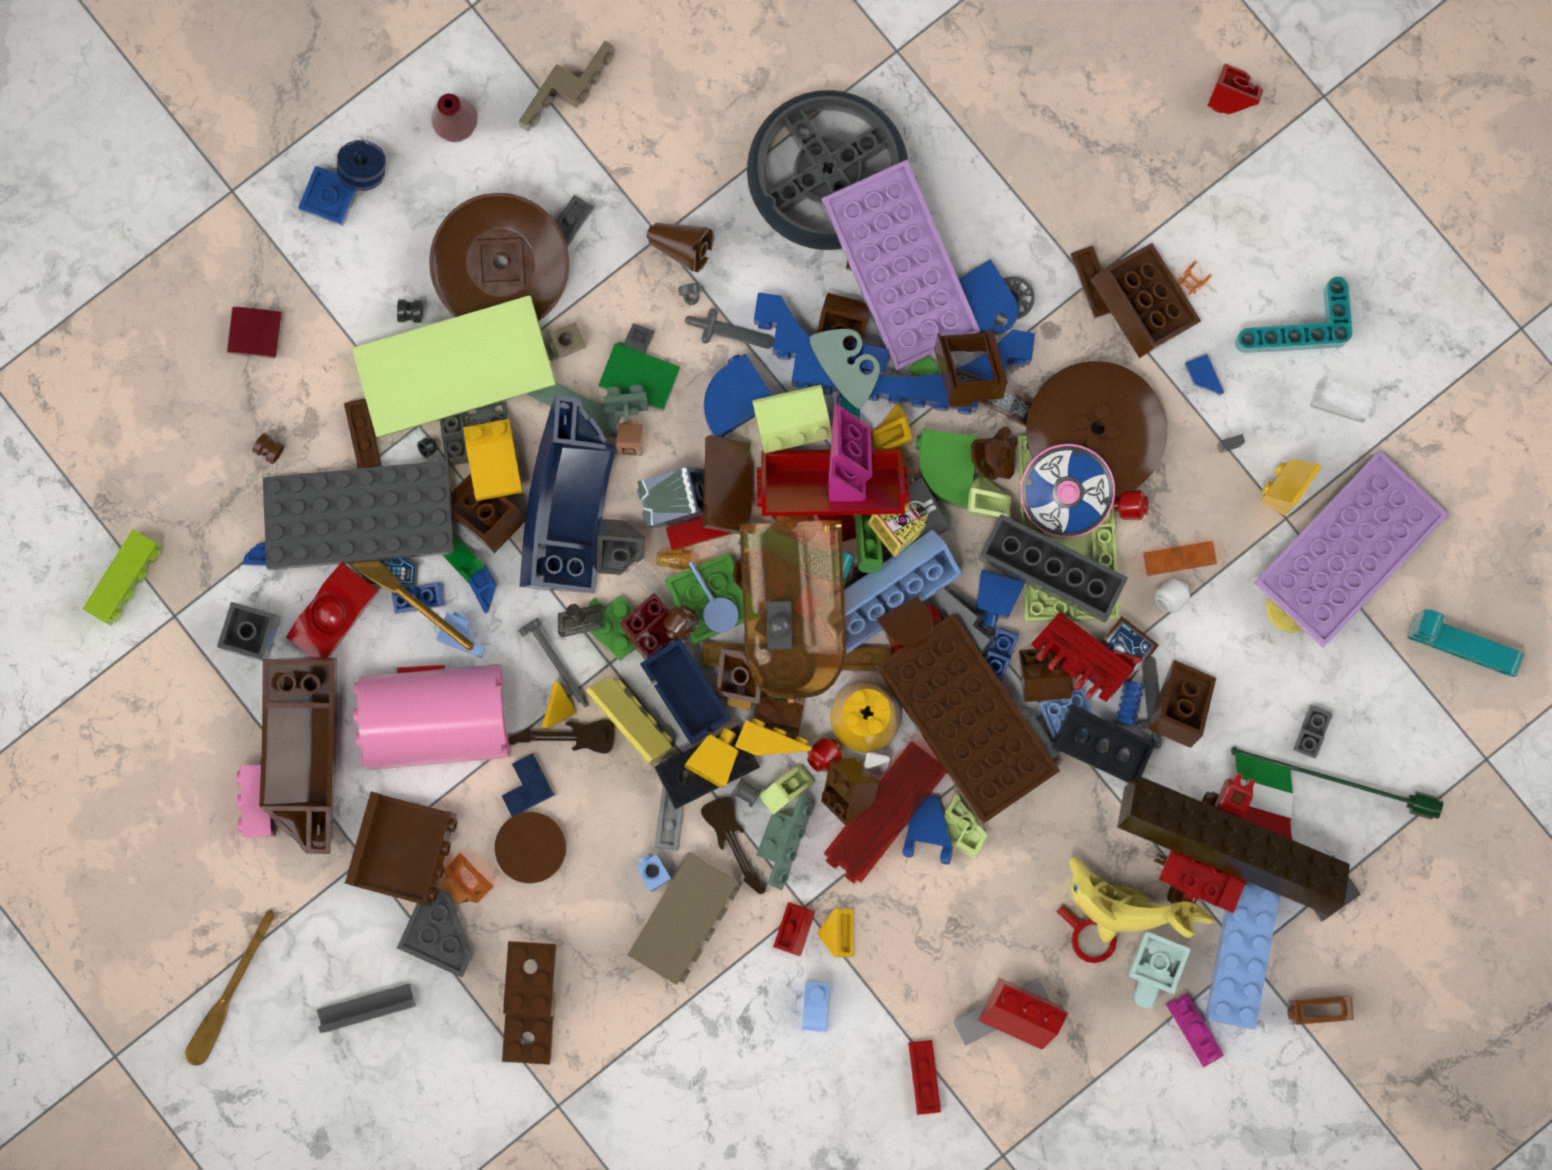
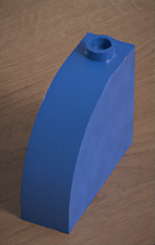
M737 354L727 361L728 365L714 375L706 389L704 414L707 426L713 436L724 437L755 418L752 400L772 396L746 354L742 356Z

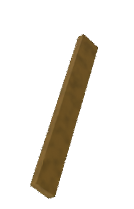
M703 642L702 667H719L721 648L745 652L754 665L756 654L763 644ZM809 645L816 658V670L878 672L875 666L891 656V648L856 647L848 654H845L839 646ZM783 663L781 665V669L790 668L789 664Z

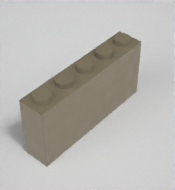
M689 852L629 951L628 956L676 985L679 981L684 983L691 972L687 969L691 961L696 963L703 952L700 949L701 944L704 940L709 942L715 932L712 926L716 919L721 921L728 909L724 906L728 899L733 901L740 888L737 887L739 882Z

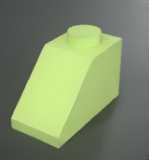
M800 764L774 782L759 797L774 815L812 786L815 781Z

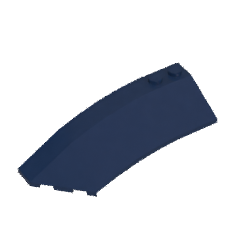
M554 396L540 441L525 517L519 587L595 593L598 532L603 515L612 463L617 450L612 444L608 443L602 434L603 431L594 419L588 416L578 398Z

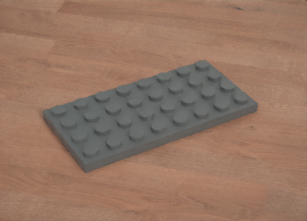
M448 460L263 477L267 570L335 565L341 562L346 564L454 554L450 467Z

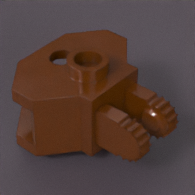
M1008 427L999 429L993 438L975 439L971 444L972 462L983 478L996 480L997 478L1011 479L1015 473L1014 457L1016 454L1014 449L1018 442L1015 437L1008 439L1011 433Z

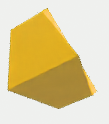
M896 404L878 427L871 431L875 449H899L912 444L913 438L907 417L901 405Z

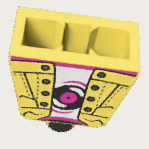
M909 504L905 505V514H872L868 524L891 554L896 557L920 536L925 528L923 520L928 518V513L923 506L913 509Z

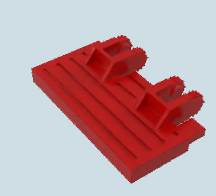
M1061 612L1055 616L1031 643L1038 651L1045 646L1036 657L1040 662L1046 658L1050 651L1056 655L1048 666L1051 671L1063 660L1064 663L1060 668L1076 680L1082 675L1074 686L1077 691L1082 689L1088 680L1094 685L1086 693V698L1089 700L1101 689L1102 692L1098 697L1107 702L1135 670Z

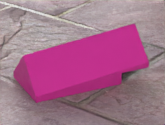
M837 404L834 406L829 468V502L864 501L866 499V481L872 478L871 427Z

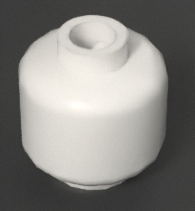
M1167 579L1155 592L1156 605L1166 613L1178 612L1190 600L1189 586L1183 580Z

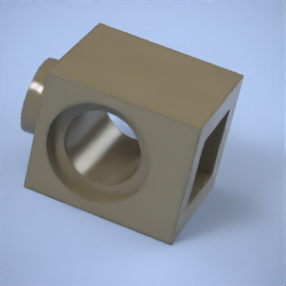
M576 322L550 332L552 340L548 342L553 354L558 352L560 358L586 348ZM569 336L572 338V342L568 346H562L560 344L561 338Z

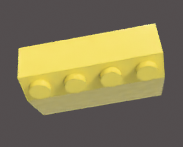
M609 676L589 687L586 692L651 767L673 750V747L670 745L673 740L665 731L660 733L654 727L658 723L649 713L644 715L639 710L642 705L634 696L629 698L624 693L626 687L618 678L613 680Z

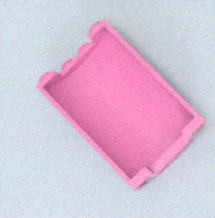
M493 664L360 676L358 682L354 683L357 709H353L354 723L359 725V733H356V745L362 749V767H366L367 770L510 758L502 689L504 687L502 665Z

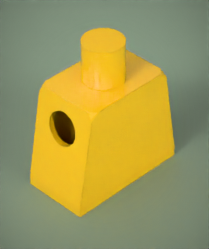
M723 728L718 738L709 734L688 759L684 767L724 789L738 753L737 749L730 746L736 734L727 728Z

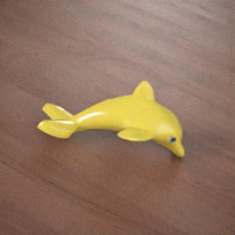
M1073 856L1069 860L1073 873L1070 885L1073 900L1084 914L1097 923L1098 934L1104 943L1108 944L1117 932H1139L1167 923L1183 936L1191 938L1196 933L1192 922L1209 925L1215 921L1214 916L1207 910L1191 902L1183 901L1167 905L1146 902L1150 898L1145 893L1130 887L1112 886L1093 873L1078 857Z

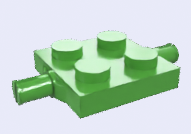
M621 595L606 607L594 598L588 605L598 615L596 620L587 627V630L620 662L634 651L639 653L619 624L635 609Z

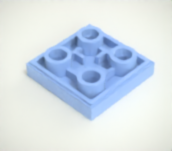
M1083 687L1078 691L1076 689L1072 690V698L1046 700L1038 704L1053 743L1070 704L1093 713ZM1085 729L1078 732V739L1088 736V732Z

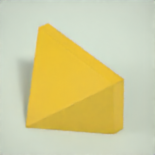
M554 681L542 724L543 729L547 730L577 713L561 684Z
M833 909L817 932L833 957H854V909Z

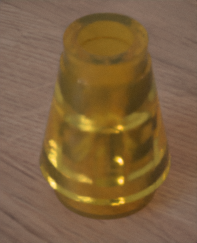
M681 548L657 552V566L680 571L691 568L689 562L692 561L690 550Z

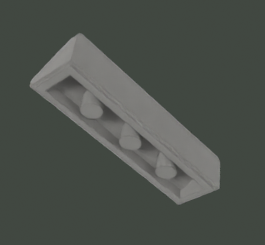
M1039 978L1020 986L1049 1000ZM985 1005L954 1021V1025L965 1046L997 1030L978 1021Z

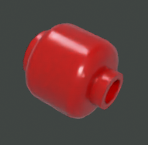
M1142 490L1124 491L1120 494L1119 498L1114 500V512H1119L1122 520L1139 521L1143 519L1144 515H1148L1149 498L1145 496Z
M826 737L820 738L811 746V751L807 752V762L817 772H828L831 760L842 759L840 751L842 747L833 738L831 740Z

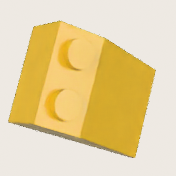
M506 419L463 427L476 501L522 493L514 434L510 420Z
M1291 458L1286 464L1281 462L1274 472L1278 475L1274 482L1268 481L1261 491L1265 494L1261 501L1285 516L1298 503L1322 466Z

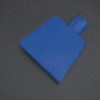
M981 570L976 610L985 613L982 626L995 629L998 617L1008 619L1025 582Z

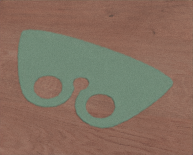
M852 329L829 330L811 335V347L829 378L852 405L861 409L871 395L879 376L880 365L877 359L870 354H863L856 358L854 364H848L847 359L850 356L857 355L862 348L861 336ZM847 336H854L857 340V346L852 351H848L843 347V340ZM870 360L873 362L874 370L871 374L865 375L860 371V363L862 361Z

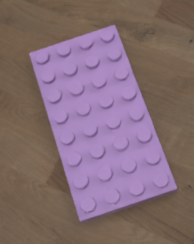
M903 160L821 198L884 346L889 350L888 355L895 370L935 353L934 347L937 334L947 336L976 334L980 332L908 160Z
M1379 450L1258 577L1254 584L1315 642L1324 648L1449 514Z

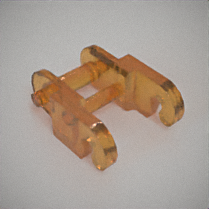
M1196 260L1183 273L1185 277L1179 278L1180 282L1178 285L1183 284L1189 289V295L1195 294L1197 292L1195 289L1198 288L1200 290L1212 277L1209 274L1203 281H1198L1191 274L1192 268L1198 263ZM1188 276L1197 283L1194 287L1186 281Z

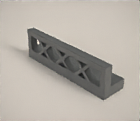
M405 984L318 1009L317 1013L321 1025L318 1026L319 1032L326 1033L416 1007L411 985Z

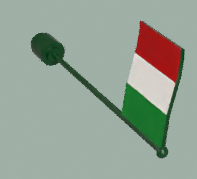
M1237 746L1231 748V754L1235 755L1237 773L1242 775L1241 784L1244 786L1247 779L1255 781L1253 799L1242 819L1292 840L1291 814L1293 790L1290 769L1405 802L1406 808H1409V814L1430 820L1433 818L1439 819L1443 808V801L1438 800V797L1415 791L1414 795L1409 794L1408 798L1242 751L1236 749Z

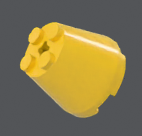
M857 682L847 686L836 696L830 711V724L837 739L845 747L861 753L874 752L887 746L896 736L901 722L900 707L894 695L884 686L874 682ZM866 706H869L873 717L869 716L865 720L860 712L865 710Z

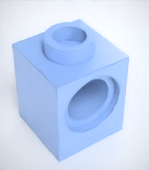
M649 853L638 860L640 864L636 868L651 892L672 880L657 854L652 856ZM651 864L659 867V874L654 878H650L646 874V869Z

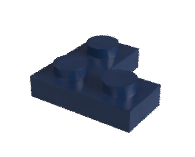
M533 753L512 763L522 783L521 786L502 795L512 817L555 796Z

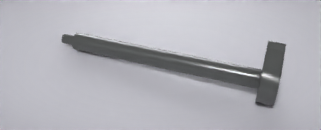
M536 618L520 628L518 631L522 637L532 631L578 702L582 703L584 708L589 706L585 701V696L539 629V626L542 624L540 619Z

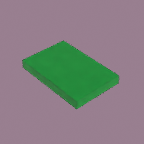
M615 343L598 387L608 390L610 387H618L622 395L630 394L629 387L632 385H641L643 392H646L648 406L664 411L680 367Z

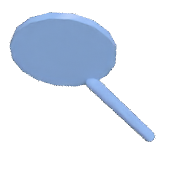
M690 561V567L710 600L704 609L703 618L705 624L715 632L724 633L730 631L738 621L736 605L726 598L714 599L693 561Z

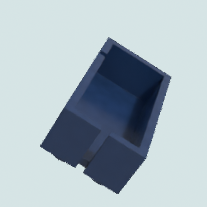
M680 638L640 663L651 683L657 682L654 685L656 691L691 746L708 736V729L711 728L714 732L731 721L729 714Z

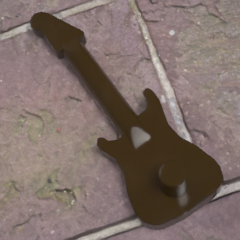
M608 720L596 721L589 725L566 722L565 725L570 726L573 732H531L530 729L512 735L508 741L511 745L530 743L531 741H576L575 747H572L573 751L590 749L597 753L607 754L612 750L613 724Z
M722 797L704 805L701 809V815L715 830L719 848L724 850V841H728L745 877L743 879L744 882L758 894H763L765 887L760 884L756 874H753L734 834L735 831L743 833L744 830L735 819V807L732 799Z

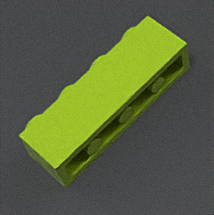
M132 529L86 602L83 610L110 626L113 623H117L123 614L122 608L125 603H129L136 593L134 589L137 584L145 580L148 574L147 568L151 562H156L160 556L161 551L159 549L161 546Z

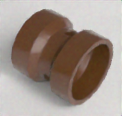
M264 432L255 442L252 452L258 456H265L266 461L273 465L281 456L285 445L279 441L274 442L271 436Z

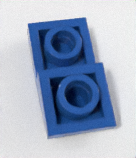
M436 582L405 588L430 609L445 606L442 583ZM391 592L395 614L418 611L398 594Z
M997 627L994 637L997 639L989 648L985 660L996 677L1003 681L1019 635Z

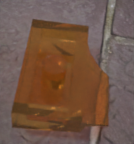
M459 853L445 868L444 881L441 885L459 904L470 901L478 903L494 887L462 853Z

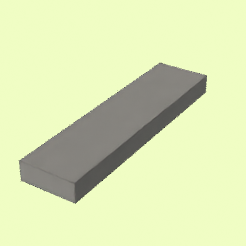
M667 754L666 761L677 755ZM689 772L680 773L679 780L681 783L687 784ZM662 787L654 848L678 851L684 806L674 810L664 787Z

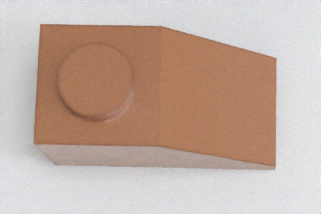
M624 420V423H619L616 441L618 454L642 456L643 426L638 424L636 420H630L627 423Z

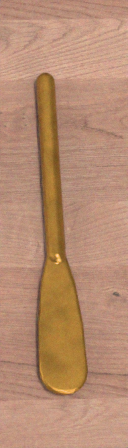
M380 560L348 563L369 580L386 590L398 594L466 650L471 651L474 649L472 641L406 590L397 577Z
M268 910L265 913L224 993L207 1013L186 1047L185 1059L189 1064L194 1066L202 1065L208 1059L226 1018L229 1002L275 916L274 911Z

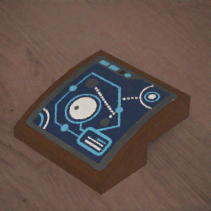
M1122 616L1101 642L1111 651L1115 650L1142 657L1143 660L1133 666L1135 670L1126 681H1131L1159 646V644Z

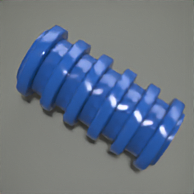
M1126 681L1123 684L1125 688L1121 691L1123 696H1120L1122 703H1119V707L1121 708L1117 711L1119 717L1115 721L1119 724L1134 726L1137 724L1135 718H1138V714L1136 712L1140 709L1138 707V704H1141L1139 698L1143 695L1141 689H1144V686L1141 683Z

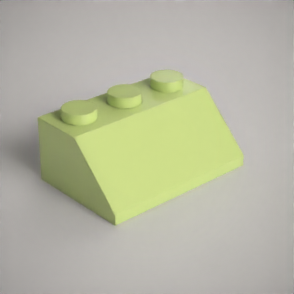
M821 385L752 400L764 454L832 438L830 420Z

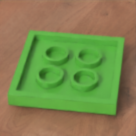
M728 552L698 565L696 568L714 599L726 598L736 605L738 621L734 627H737L757 618L758 615L750 597L733 580L735 564ZM692 568L665 580L675 606L683 604L697 613L698 625L690 635L693 645L721 634L709 629L705 624L703 618L704 609L710 600Z

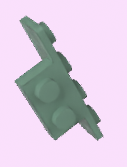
M800 795L792 817L779 812L774 815L771 814L756 854L759 857L775 862L768 885L780 890L783 889L788 881L790 868L797 857L800 841L805 835L806 825L814 810L815 801Z

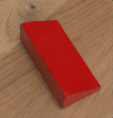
M788 902L773 948L801 956L815 911Z

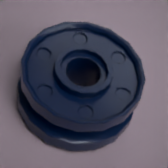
M355 140L346 143L337 154V176L340 182L347 188L355 191L375 189L382 183L385 177L386 162L383 150L375 143L367 140Z

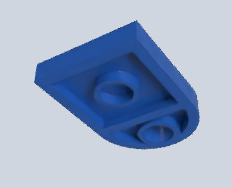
M991 259L958 279L979 329L983 332L993 329L994 335L1007 332L1015 325L1019 314L1017 301ZM998 315H1005L1008 318L1005 326L999 327L995 325V318Z

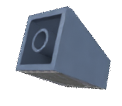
M686 466L637 481V493L642 501L644 510L642 515L647 527L659 528L703 517L704 469Z

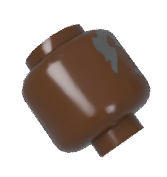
M683 604L681 606H674L663 621V625L667 629L665 634L675 641L678 638L688 639L698 625L697 613Z

